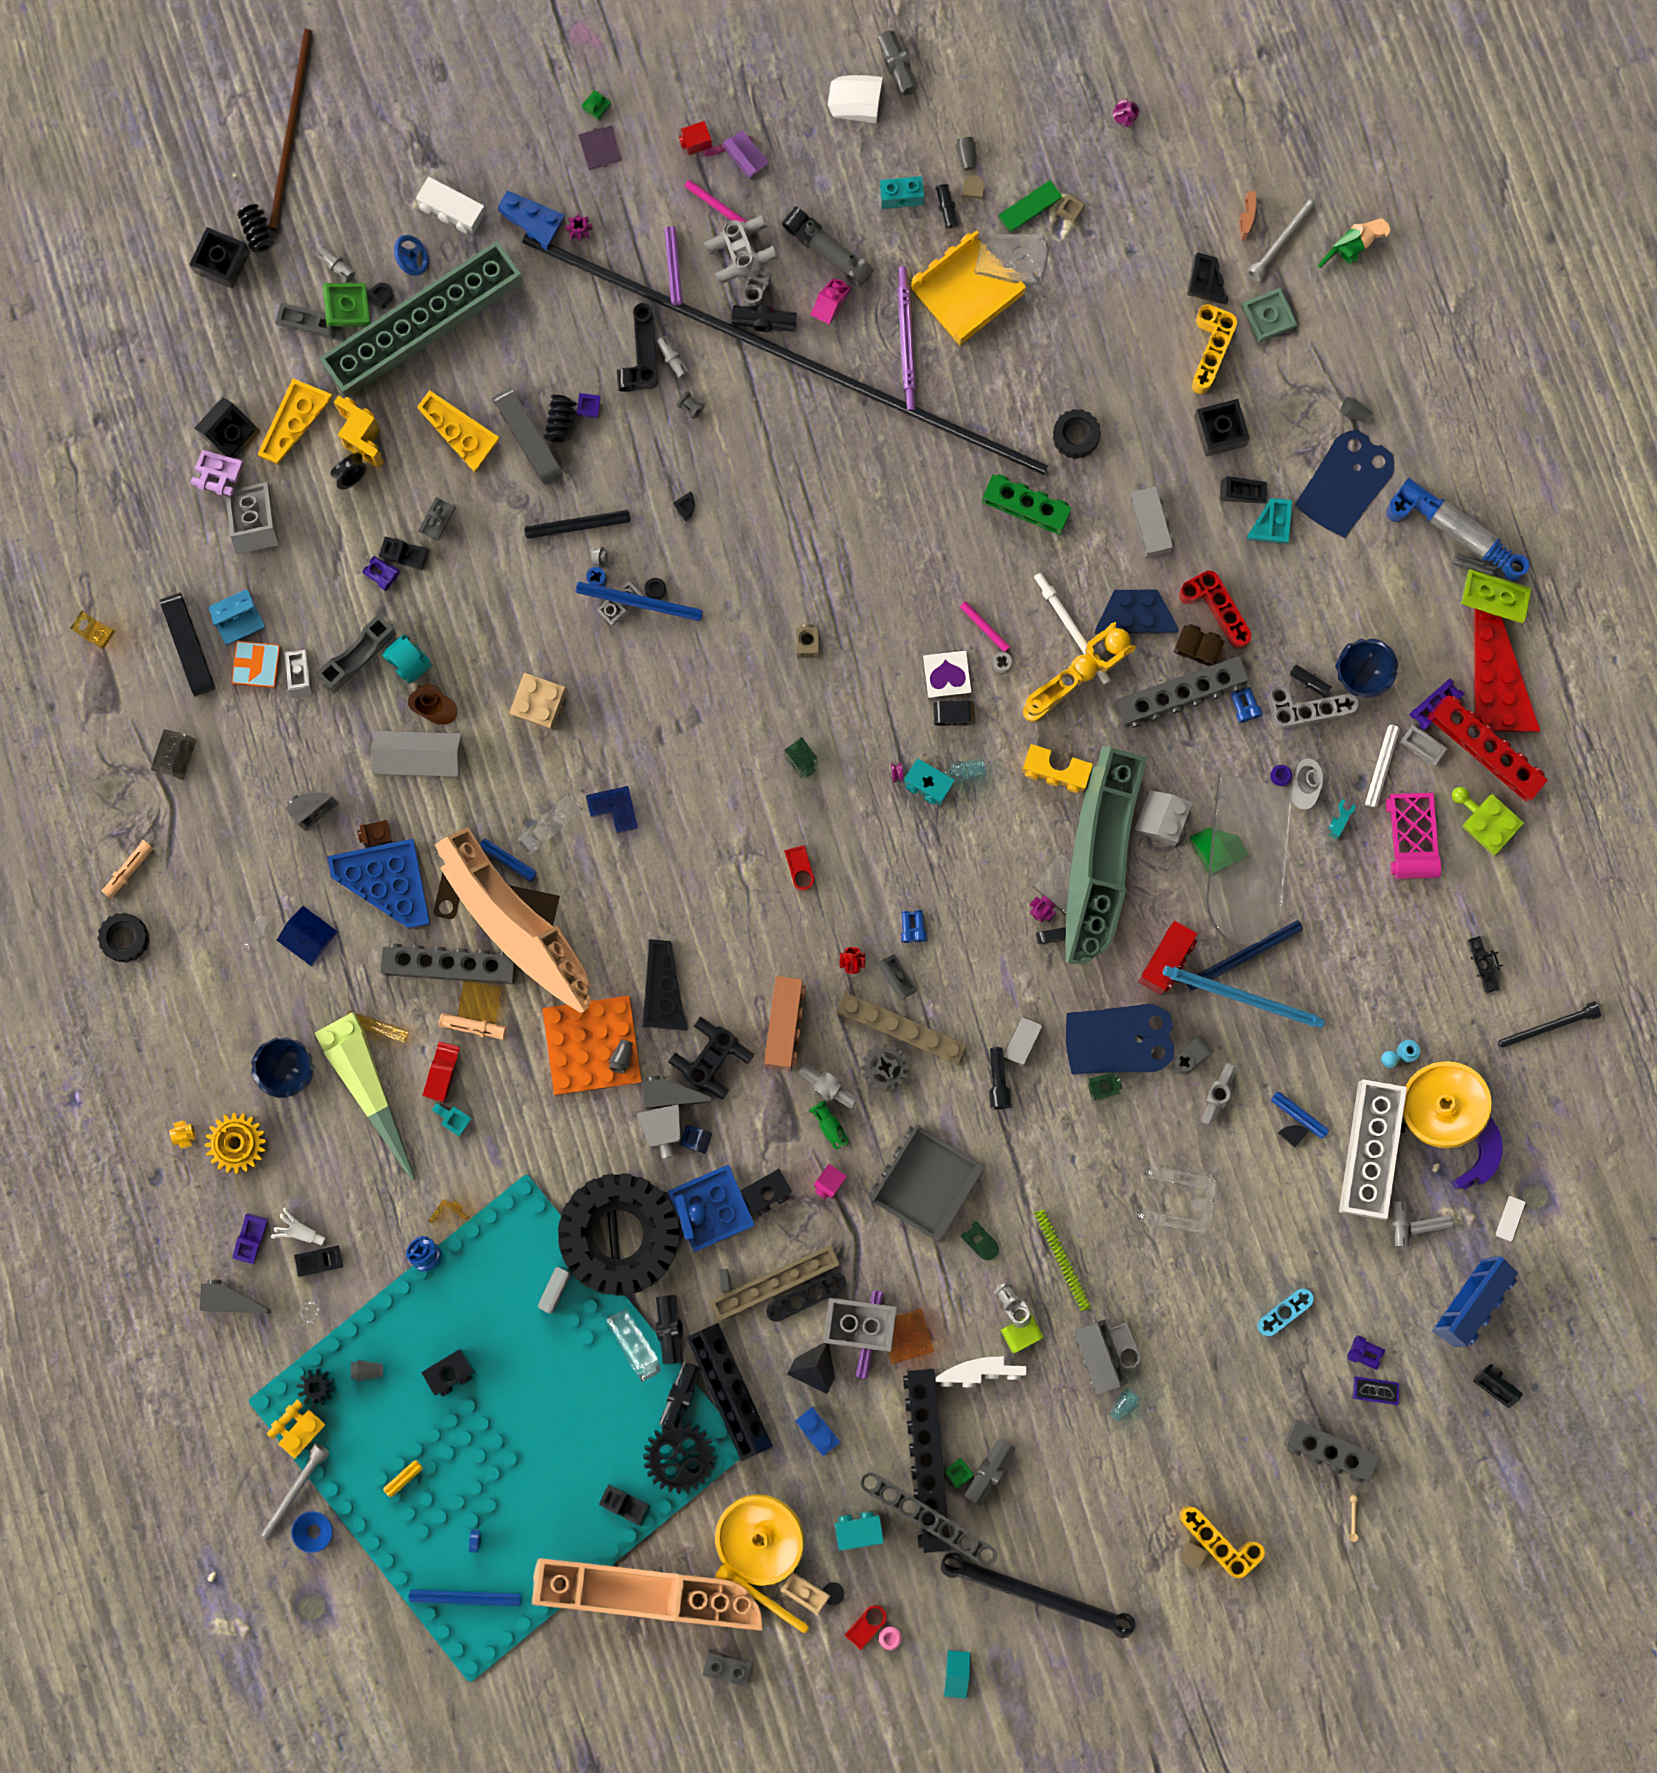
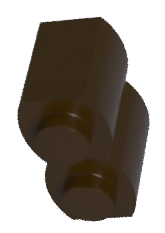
M1184 625L1173 652L1209 667L1216 665L1224 644V640L1220 639L1221 636L1213 632L1203 633L1200 631L1201 628L1196 625Z

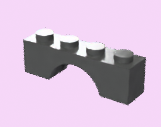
M378 614L362 629L360 636L345 652L335 658H331L315 674L335 694L397 635L395 630Z

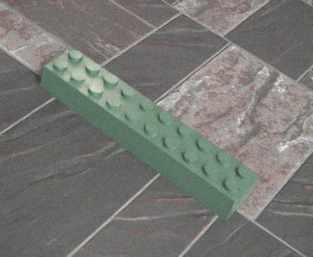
M495 241L319 357L344 397L350 398L522 284L521 273L499 242Z

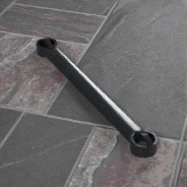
M951 1552L946 1554L941 1562V1571L947 1577L955 1578L959 1576L1112 1630L1119 1638H1128L1136 1627L1134 1618L1128 1613L1115 1614L967 1562L957 1553ZM947 1559H954L959 1563L960 1567H951L945 1561ZM1124 1619L1128 1621L1131 1628L1121 1627L1116 1624V1621Z

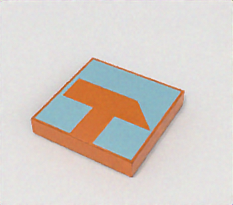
M237 641L231 683L233 685L276 689L281 646Z

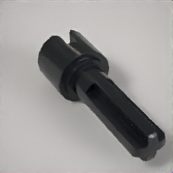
M1002 1047L990 1048L993 1088L989 1090L990 1108L994 1110L1008 1109L1012 1107L1011 1089L1006 1087Z

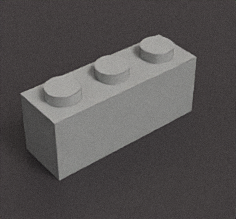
M1156 486L1131 492L1129 500L1145 559L1170 553L1173 548L1172 545H1175L1172 532H1168V515L1166 512L1163 513L1161 505L1164 504L1162 493L1157 492Z

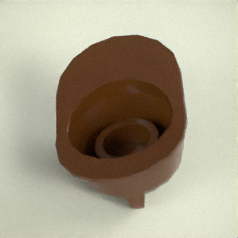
M418 685L408 698V706L413 712L435 724H449L457 717L458 710L455 702L443 695L440 688L436 685Z

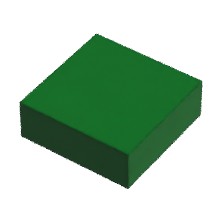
M961 1457L944 1470V1473L956 1489L975 1476Z

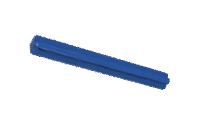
M412 1589L409 1591V1601L419 1603L520 1606L521 1594Z

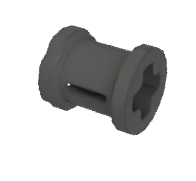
M687 391L678 400L677 407L683 408L690 414V418L694 420L703 411L705 404L696 401L691 397V393Z

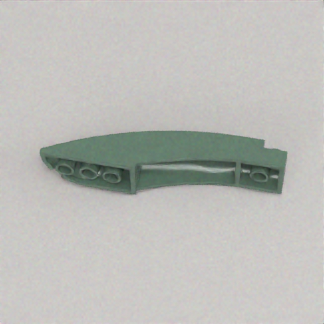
M1102 746L1097 767L1092 766L1080 814L1071 864L1066 915V963L1083 964L1092 961V958L1096 957L1099 953H1103L1108 948L1115 935L1127 887H1125L1126 862L1132 818L1147 757Z

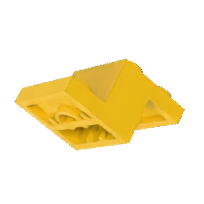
M338 395L334 404L339 414L347 419L338 433L343 447L353 453H360L365 461L380 469L384 461L381 457V452L377 450L378 446L373 443V440L380 432L377 424L378 421L374 418L375 415L366 408L363 410L356 406L357 403L348 397L344 399Z

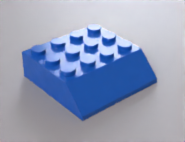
M1501 1256L1482 1259L1432 1332L1453 1347L1473 1345L1479 1336L1477 1331L1481 1326L1485 1327L1492 1316L1489 1314L1493 1308L1497 1309L1502 1304L1505 1291L1507 1289L1511 1290L1516 1284L1517 1279L1515 1277L1518 1272Z

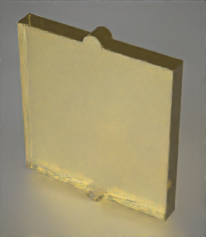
M463 981L461 997L458 998L460 1004L457 1016L496 1023L498 1007L501 1006L499 1000L502 987Z

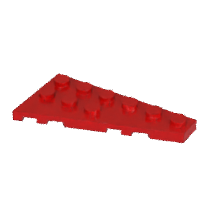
M1474 608V713L1479 717L1478 720L1483 725H1489L1495 732L1539 733L1540 728L1502 617Z

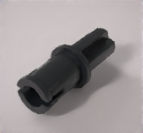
M1295 665L1290 671V676L1306 685V689L1309 687L1324 698L1332 688L1331 685L1317 678V674L1313 675L1299 665Z

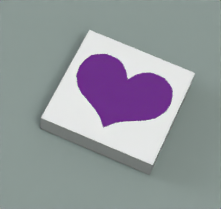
M966 651L923 656L928 699L971 694Z

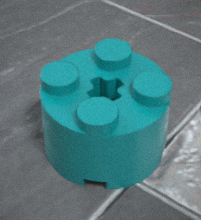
M403 633L385 650L382 656L390 665L392 664L395 668L398 667L396 670L397 674L404 681L406 680L411 684L426 673L433 664L417 644L411 643L409 641L411 638Z

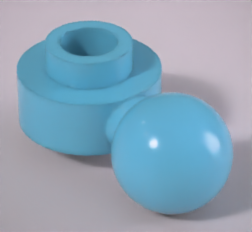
M1405 1040L1397 1046L1396 1052H1384L1381 1062L1387 1068H1394L1399 1060L1411 1063L1419 1057L1420 1047L1413 1040ZM1407 1047L1412 1049V1054L1407 1052Z

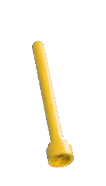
M723 1562L714 1576L716 1579L728 1580L739 1584L760 1604L802 1633L808 1632L809 1626L736 1576L732 1567L726 1562Z

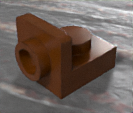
M387 820L366 825L364 823L359 824L360 830H357L358 839L366 848L392 842Z

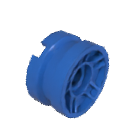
M421 1236L410 1243L406 1251V1257L417 1270L427 1272L434 1269L440 1263L442 1251L428 1236Z

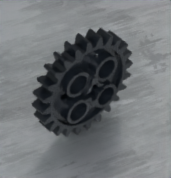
M679 1420L678 1426H675L670 1421V1428H666L662 1424V1432L654 1430L656 1438L648 1437L651 1445L644 1446L645 1450L649 1452L643 1454V1459L649 1460L644 1463V1468H651L647 1472V1476H654L652 1479L653 1484L660 1481L659 1487L661 1490L668 1486V1493H671L673 1488H676L678 1494H680L681 1488H685L686 1492L689 1493L690 1486L697 1490V1482L705 1484L703 1477H711L708 1469H715V1465L710 1461L716 1460V1455L710 1453L716 1449L715 1446H708L712 1443V1438L705 1439L707 1431L704 1430L699 1433L700 1426L697 1424L692 1428L691 1421H688L686 1426H683L682 1420ZM686 1439L694 1441L690 1448L682 1446ZM664 1445L672 1447L669 1453H662L660 1451ZM695 1451H699V1454L696 1455L692 1453H694ZM678 1453H681L682 1455L681 1461H678L677 1459ZM691 1461L699 1462L698 1467L695 1469H689L687 1465ZM670 1466L677 1468L676 1473L673 1475L665 1473L666 1469Z

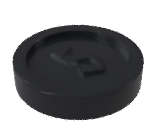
M830 1582L824 1586L823 1591L830 1595L826 1602L827 1604L837 1605L842 1602L844 1589L840 1584Z

